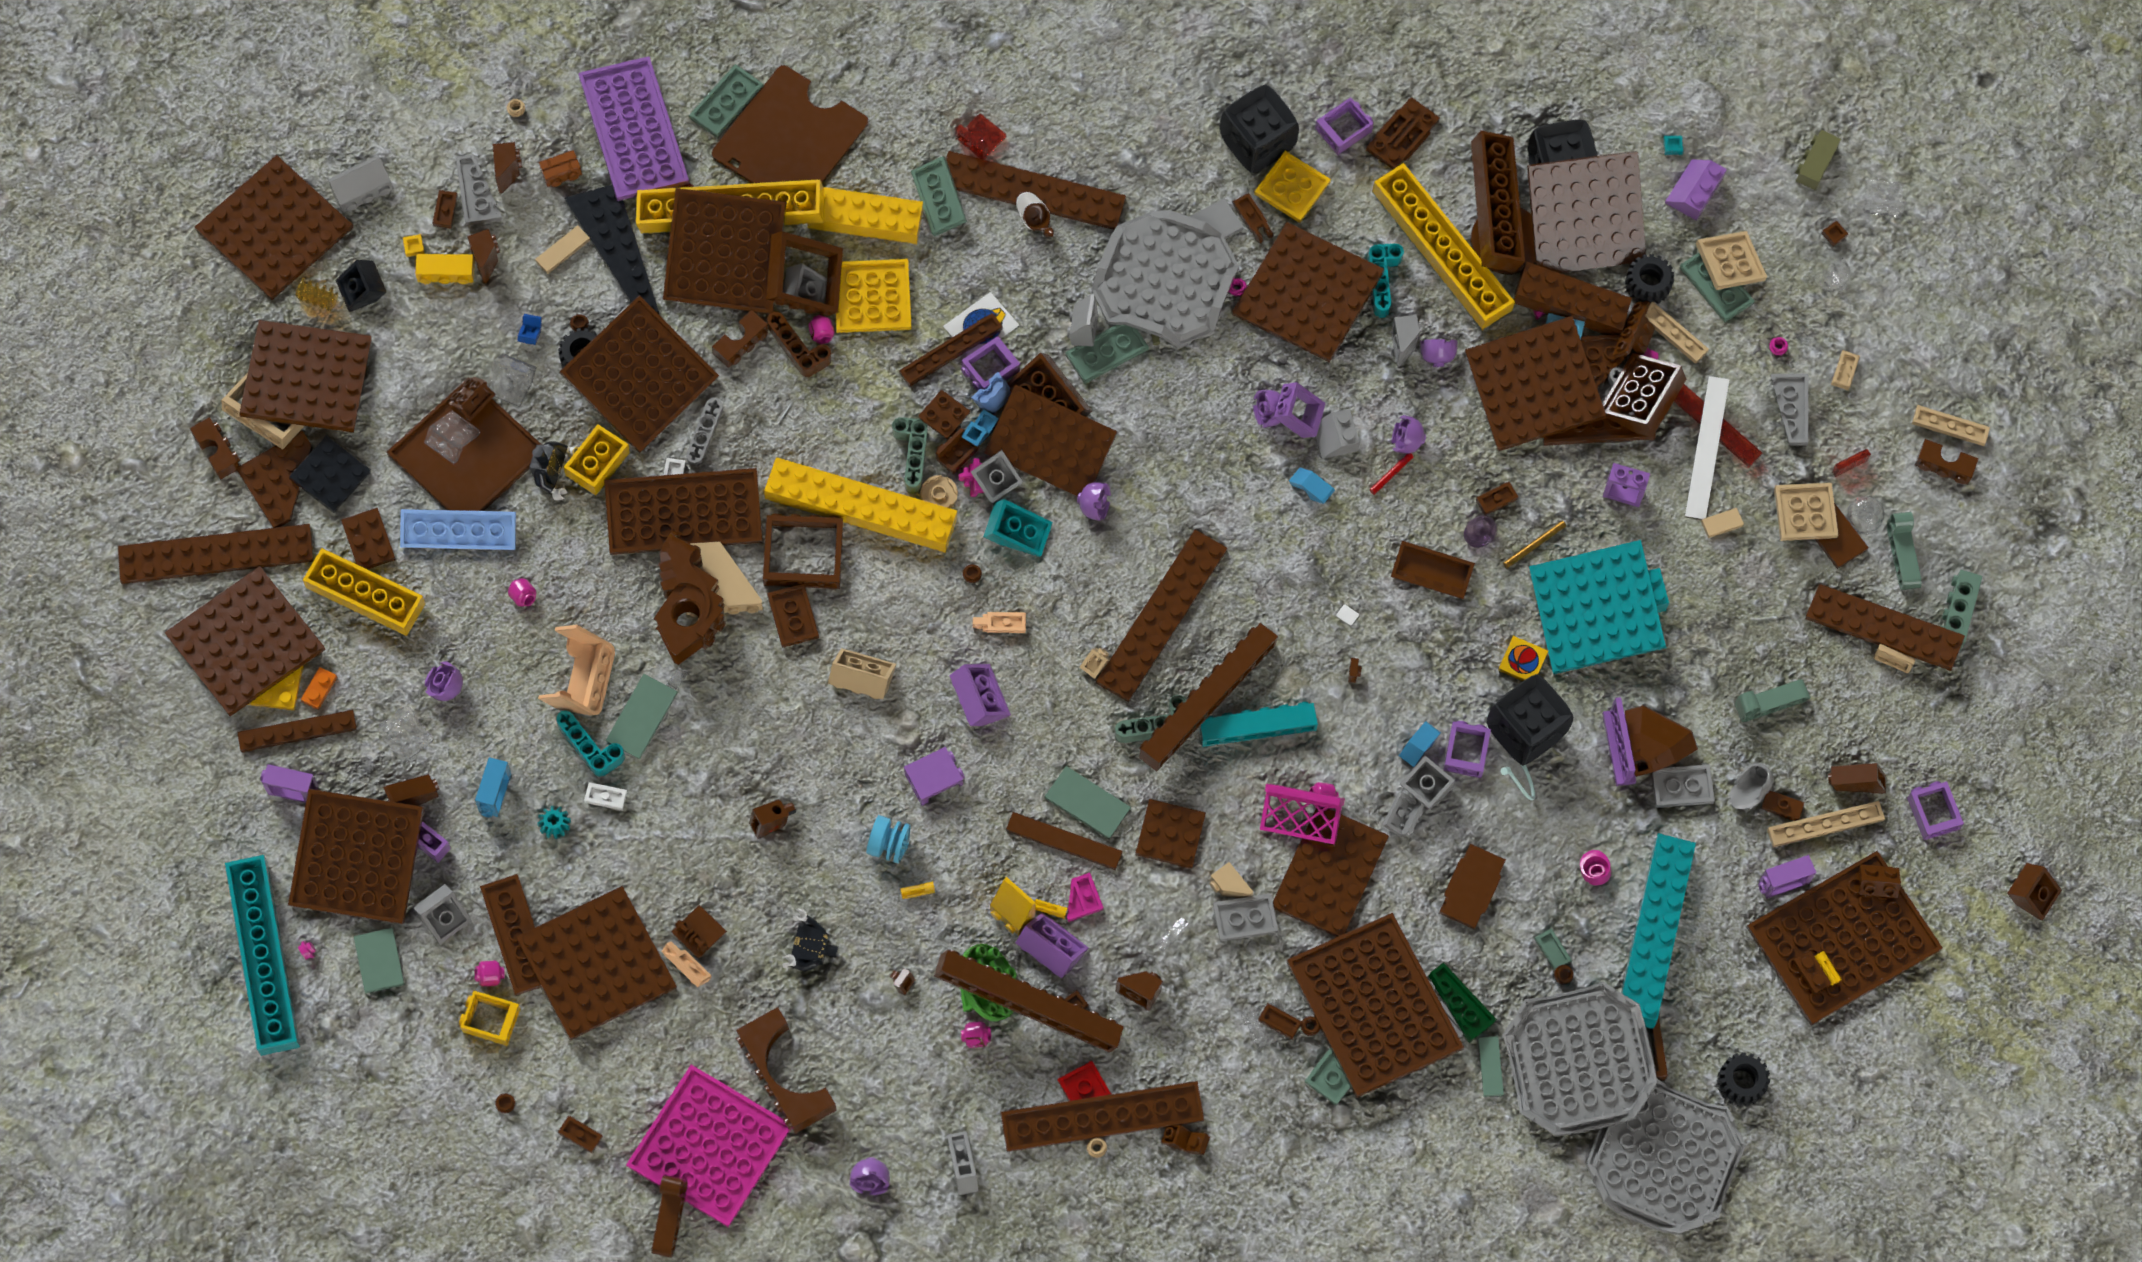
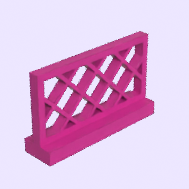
M1266 784V796L1260 830L1330 844L1336 843L1342 806H1344L1345 798L1281 785ZM1271 796L1277 797L1281 802V805L1274 810L1270 805ZM1292 800L1296 801L1300 807L1294 813H1291L1287 807V804ZM1310 804H1314L1319 811L1312 817L1305 810ZM1284 807L1289 816L1280 821L1275 812ZM1328 808L1336 809L1335 817L1329 821L1324 811ZM1303 811L1308 820L1299 825L1294 816ZM1321 814L1326 824L1318 829L1313 819ZM1271 815L1278 822L1273 828L1266 827L1267 818ZM1291 818L1297 827L1292 831H1287L1283 823ZM1308 822L1315 829L1310 835H1306L1301 828ZM1329 826L1332 830L1331 839L1324 838L1320 831Z

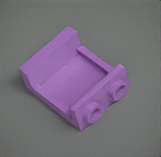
M946 747L904 766V774L921 806L928 803L929 798L956 785H959V787L963 785V778L965 776L961 768H957L954 764L956 759L951 751H947Z

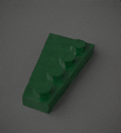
M1444 962L1430 972L1428 977L1468 1043L1495 1024L1497 1019Z

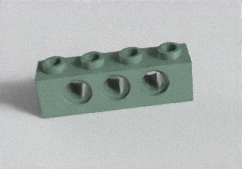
M1961 569L1952 578L1951 586H1954L1953 591L1948 594L1946 602L1949 603L1948 609H1944L1942 619L1945 621L1943 626L1940 625V627L1965 635L1960 650L1966 641L1983 577ZM1959 590H1964L1967 595L1961 594ZM1955 607H1960L1963 612L1957 611ZM1950 624L1957 625L1958 629L1952 628Z

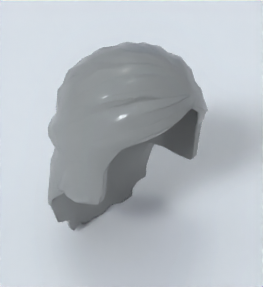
M1754 763L1746 767L1738 775L1736 783L1729 794V802L1732 803V807L1735 809L1751 810L1761 803L1765 795L1772 788L1774 782L1773 773L1762 763Z

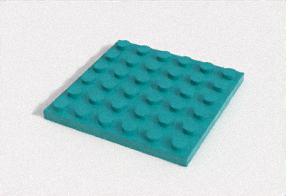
M1641 540L1529 566L1553 674L1666 648Z

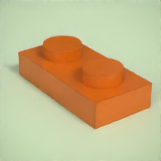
M319 667L303 694L301 702L319 710L338 678L337 675Z

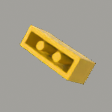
M417 254L415 272L417 282L423 284H430L431 282H439L441 284H449L450 282L459 284L474 283L473 254Z

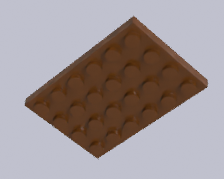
M1015 385L984 454L992 457L1003 450L1013 467L1078 496L1088 484L1096 481L1118 431Z
M1317 808L1315 809L1313 815L1319 812ZM1327 809L1324 811V814L1330 821L1335 817L1336 812ZM1321 814L1313 819L1318 829L1326 824ZM1341 814L1335 844L1302 838L1273 900L1274 909L1335 937L1345 934L1389 835ZM1310 822L1305 831L1306 835H1310L1315 831ZM1327 826L1320 832L1324 838L1331 839L1332 830Z

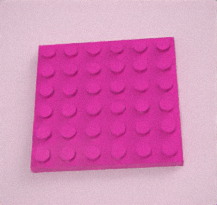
M690 1065L627 1162L626 1167L659 1187L663 1175L687 1179L688 1186L685 1202L729 1228L791 1129L788 1130L781 1117L697 1067Z

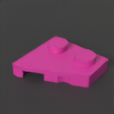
M1090 873L1071 879L1067 914L1068 922L1104 909Z

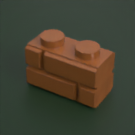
M574 150L539 162L540 171L547 187H557L566 180L574 181L582 175Z

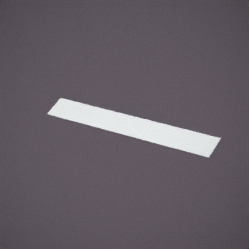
M1709 376L1685 513L1687 517L1704 519L1707 515L1730 379Z

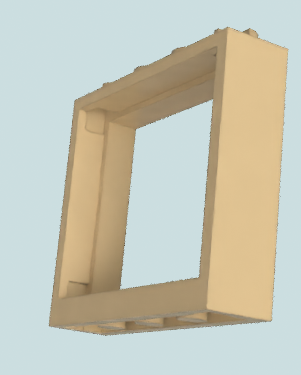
M246 374L221 400L222 411L279 448L284 449L304 426L291 424L283 432L266 420L240 417L241 404L238 401L243 397L247 379Z

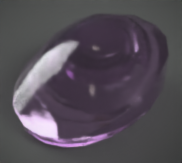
M1487 515L1473 518L1464 529L1465 541L1474 548L1487 546L1497 535V523L1492 517Z

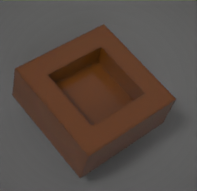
M1837 220L1822 230L1821 233L1833 247L1848 236L1847 231Z
M1351 658L1348 676V682L1356 683L1357 677H1361L1362 666L1358 665V658Z

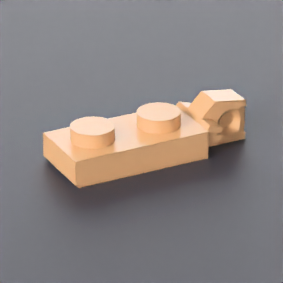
M987 612V614H983V617H973L972 626L976 629H982V632L1026 633V613Z
M672 941L665 945L662 953L691 983L698 988L709 982L712 975L685 949L683 951L680 950Z

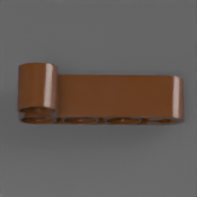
M772 312L769 314L767 321L770 333L802 376L811 377L830 365L831 350L827 345H819L809 351L781 313ZM785 335L790 336L789 339H783L782 337ZM794 350H801L800 353H793ZM825 354L827 357L820 358L819 355ZM804 364H811V365H812V366L809 367V368L803 367Z
M665 1175L661 1179L659 1191L662 1194L652 1244V1254L670 1258L674 1255L687 1192V1179Z

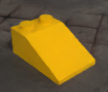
M1006 877L990 904V914L997 921H1003L1009 932L1012 934L1016 933L1019 936L1024 927L1035 919L1036 902Z

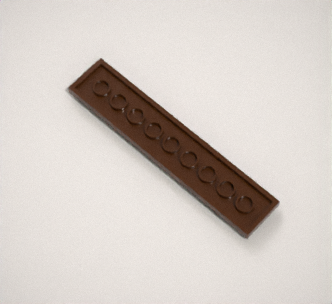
M952 151L947 153L946 160L957 191L1017 205V198L1020 194L1030 192L1046 205L1052 215L1115 230L1119 224L1126 195Z
M310 524L118 546L121 584L255 569L259 566L264 568L314 561Z
M1196 529L1194 530L1096 680V684L1129 703L1227 552V547Z
M1198 1081L1000 1112L1007 1152L1204 1121Z

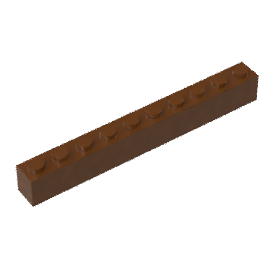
M1262 623L1256 628L1252 627L1247 633V637L1244 640L1241 639L1236 644L1235 650L1232 653L1228 652L1223 659L1224 662L1221 665L1217 664L1213 668L1212 674L1201 681L1200 687L1190 692L1187 697L1188 700L1185 703L1181 702L1177 706L1176 712L1173 715L1170 714L1165 719L1164 725L1154 730L1151 735L1152 738L1149 741L1145 740L1139 747V759L1157 772L1276 646L1278 636Z
M946 950L940 955L934 977L1109 1053L1118 1048L1124 1026L1118 1024L1117 1021L1106 1019L1097 1012L1085 1010L1079 1004L1069 1003L1063 997L1053 996L1044 989L1030 986V983L1014 979L1012 975L998 972L992 966L982 965L973 958H966L955 950Z

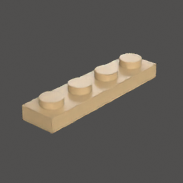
M1654 302L1650 304L1645 316L1653 324L1655 330L1697 364L1708 353L1709 348Z
M1917 405L1912 420L1913 425L1981 446H1985L1990 430L1988 426Z

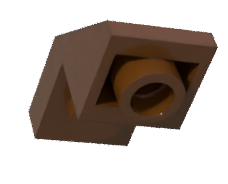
M1181 1125L1166 1127L1161 1143L1190 1154L1204 1155L1211 1136L1206 1133L1191 1132Z

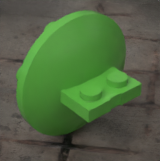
M977 944L968 948L963 954L966 958H973L982 965L992 966L996 971L1010 974L1016 979L1015 969L1010 966L997 947H992L988 944ZM960 988L964 1012L975 1010L980 1016L990 1021H1001L1011 1016L1014 1012Z

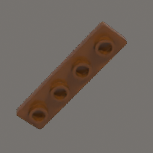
M1649 301L1638 302L1632 306L1613 353L1615 358L1628 355L1632 348L1639 355L1645 354L1655 330L1653 324L1645 316L1650 306Z

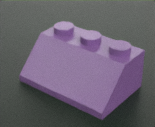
M1691 160L1666 199L1665 204L1697 221L1722 182L1727 169L1711 160Z
M964 664L949 675L970 726H985L1011 715L990 664Z
M1043 912L1024 927L1015 942L1023 951L1028 952L1039 963L1045 965L1053 974L1060 978H1063L1073 969L1089 948Z

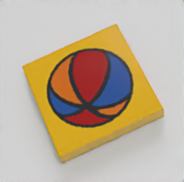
M1513 636L1498 671L1524 681L1535 674H1539L1548 650Z

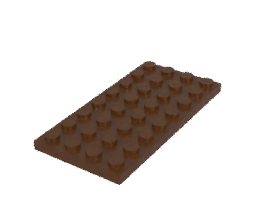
M757 468L605 480L610 555L661 551L664 542L673 531L681 533L680 539L689 544L721 542L723 546L763 543Z

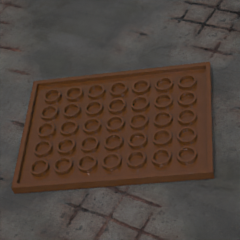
M1878 851L1753 921L1746 927L1811 1026L1943 949L1902 886H1900L1897 898L1859 894L1860 864L1888 867ZM1810 950L1814 956L1824 951L1842 979L1839 983L1833 986L1830 985L1814 995L1793 963L1795 958Z
M1393 913L1286 960L1356 1098L1464 1050L1460 1038Z

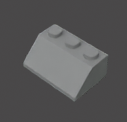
M379 155L328 179L332 194L343 213L353 211L357 206L369 203L380 195H386L393 189Z

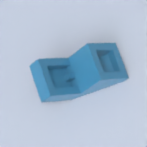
M983 409L976 421L970 422L961 437L978 447L991 435L999 418Z
M1301 467L1289 480L1292 486L1305 490L1311 500L1322 504L1335 491L1332 486L1313 471Z
M1425 721L1408 741L1399 757L1415 767L1425 752L1433 746L1441 732Z

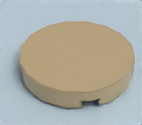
M942 475L929 477L924 481L920 490L921 500L950 509L955 505L958 497L956 484L950 478L942 477Z

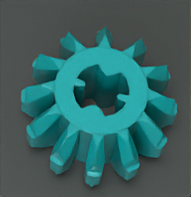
M551 805L550 811L544 808V814H539L540 821L537 822V825L541 827V834L546 833L547 838H550L553 834L554 838L557 839V834L560 833L561 836H564V830L570 829L568 824L571 823V819L567 817V811L562 812V807L559 806L555 810L554 806ZM552 820H556L555 825H552Z

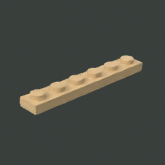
M1876 801L1768 827L1767 831L1774 848L1882 822L1885 820L1880 802Z

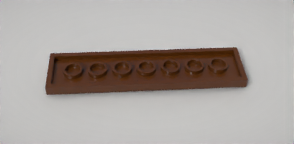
M1819 584L1805 618L1806 620L1876 645L1882 644L1905 655L1952 671L1965 639L1963 634Z

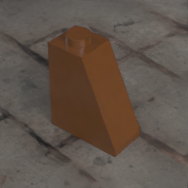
M1877 763L1831 766L1828 781L1835 791L1886 794V774Z
M429 774L383 787L389 802L420 806L438 798L437 790L440 789L436 779L431 780Z

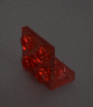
M978 114L966 127L960 124L955 129L956 140L977 157L984 160L1007 137L1005 132L982 114Z

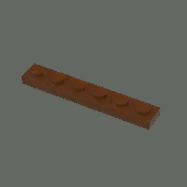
M348 710L239 731L237 733L240 751L246 752L355 731L357 726L354 710Z

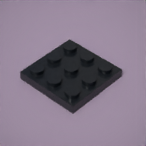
M325 436L289 476V479L331 512L335 513L371 473V469L328 436Z

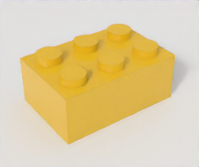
M597 424L564 466L565 476L596 496L605 485V480L611 478L630 454L629 445Z

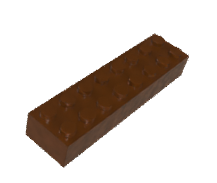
M1480 130L1471 141L1481 264L1482 267L1515 273L1525 262L1514 137Z

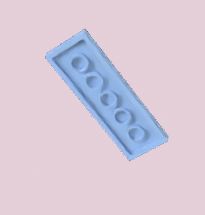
M401 509L400 548L516 550V512Z

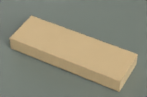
M577 225L538 256L535 261L549 274L587 244L590 238Z

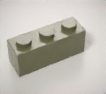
M1823 130L1820 131L1819 135H1814L1810 145H1813L1811 150L1807 149L1803 156L1804 164H1799L1795 174H1798L1796 182L1816 190L1839 146L1841 138Z

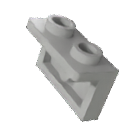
M1398 792L1384 820L1383 826L1399 837L1410 836L1416 828L1415 824L1418 818L1424 812V805L1404 792Z

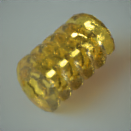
M303 277L298 284L296 298L302 302L305 300L307 304L312 303L313 306H319V308H326L327 311H331L337 302L338 292L334 294L333 287L326 291L327 285H323L320 289V283L318 282L313 286V280L306 284V278Z

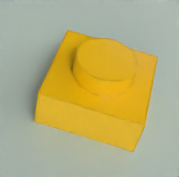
M421 234L403 237L406 257L425 254Z

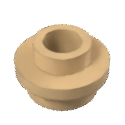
M512 99L507 104L508 114L513 117L521 116L525 112V104L519 99Z
M1093 1138L1087 1144V1152L1094 1158L1102 1157L1107 1151L1106 1142L1101 1138ZM1098 1145L1101 1149L1094 1151L1093 1147Z

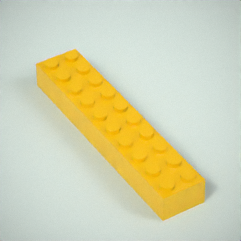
M1404 163L1374 181L1372 192L1482 330L1513 310L1515 301L1487 267H1482L1480 257Z
M820 180L681 188L787 202L784 225L823 223L824 188ZM676 188L637 190L636 225L640 233L671 232Z
M778 457L775 459L764 489L766 500L823 517L838 516L843 518L844 523L945 553L957 521V510Z

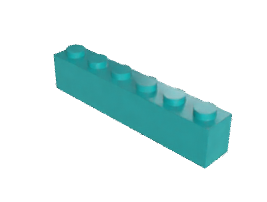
M1301 702L1295 706L1285 704L1274 709L1264 707L1259 711L1244 710L1238 714L1228 712L1217 717L1210 715L1199 726L1202 747L1312 732L1317 730L1318 722L1314 703Z

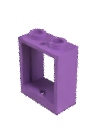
M1350 97L1316 120L1315 130L1333 151L1339 155L1370 134L1374 123L1372 118L1362 111L1360 104ZM1349 111L1362 126V129L1343 141L1329 124Z
M998 336L962 360L961 371L966 378L969 377L973 381L972 385L976 391L980 388L987 389L990 382L989 380L984 382L971 364L992 350L997 353L1007 366L999 372L1005 381L1020 372L1019 361Z
M1298 382L1283 384L1274 418L1301 438L1316 437L1326 403ZM1296 397L1306 403L1302 421L1292 414Z
M1613 463L1602 497L1639 507L1650 473Z
M1465 721L1453 722L1443 771L1481 778L1484 771L1491 729L1480 724L1475 726L1469 725ZM1456 732L1484 737L1479 764L1451 758Z
M267 764L266 770H263L260 780L268 795L306 803L308 789L318 790V784L313 774L269 764Z
M1936 781L1931 783L1929 787L1922 788L1920 786L1911 790L1907 799L1923 840L1960 830L1964 825L1947 781L1943 783ZM1942 791L1952 820L1929 826L1919 797Z
M1807 855L1766 869L1759 880L1758 887L1760 892L1768 899L1810 884L1817 872L1810 856Z

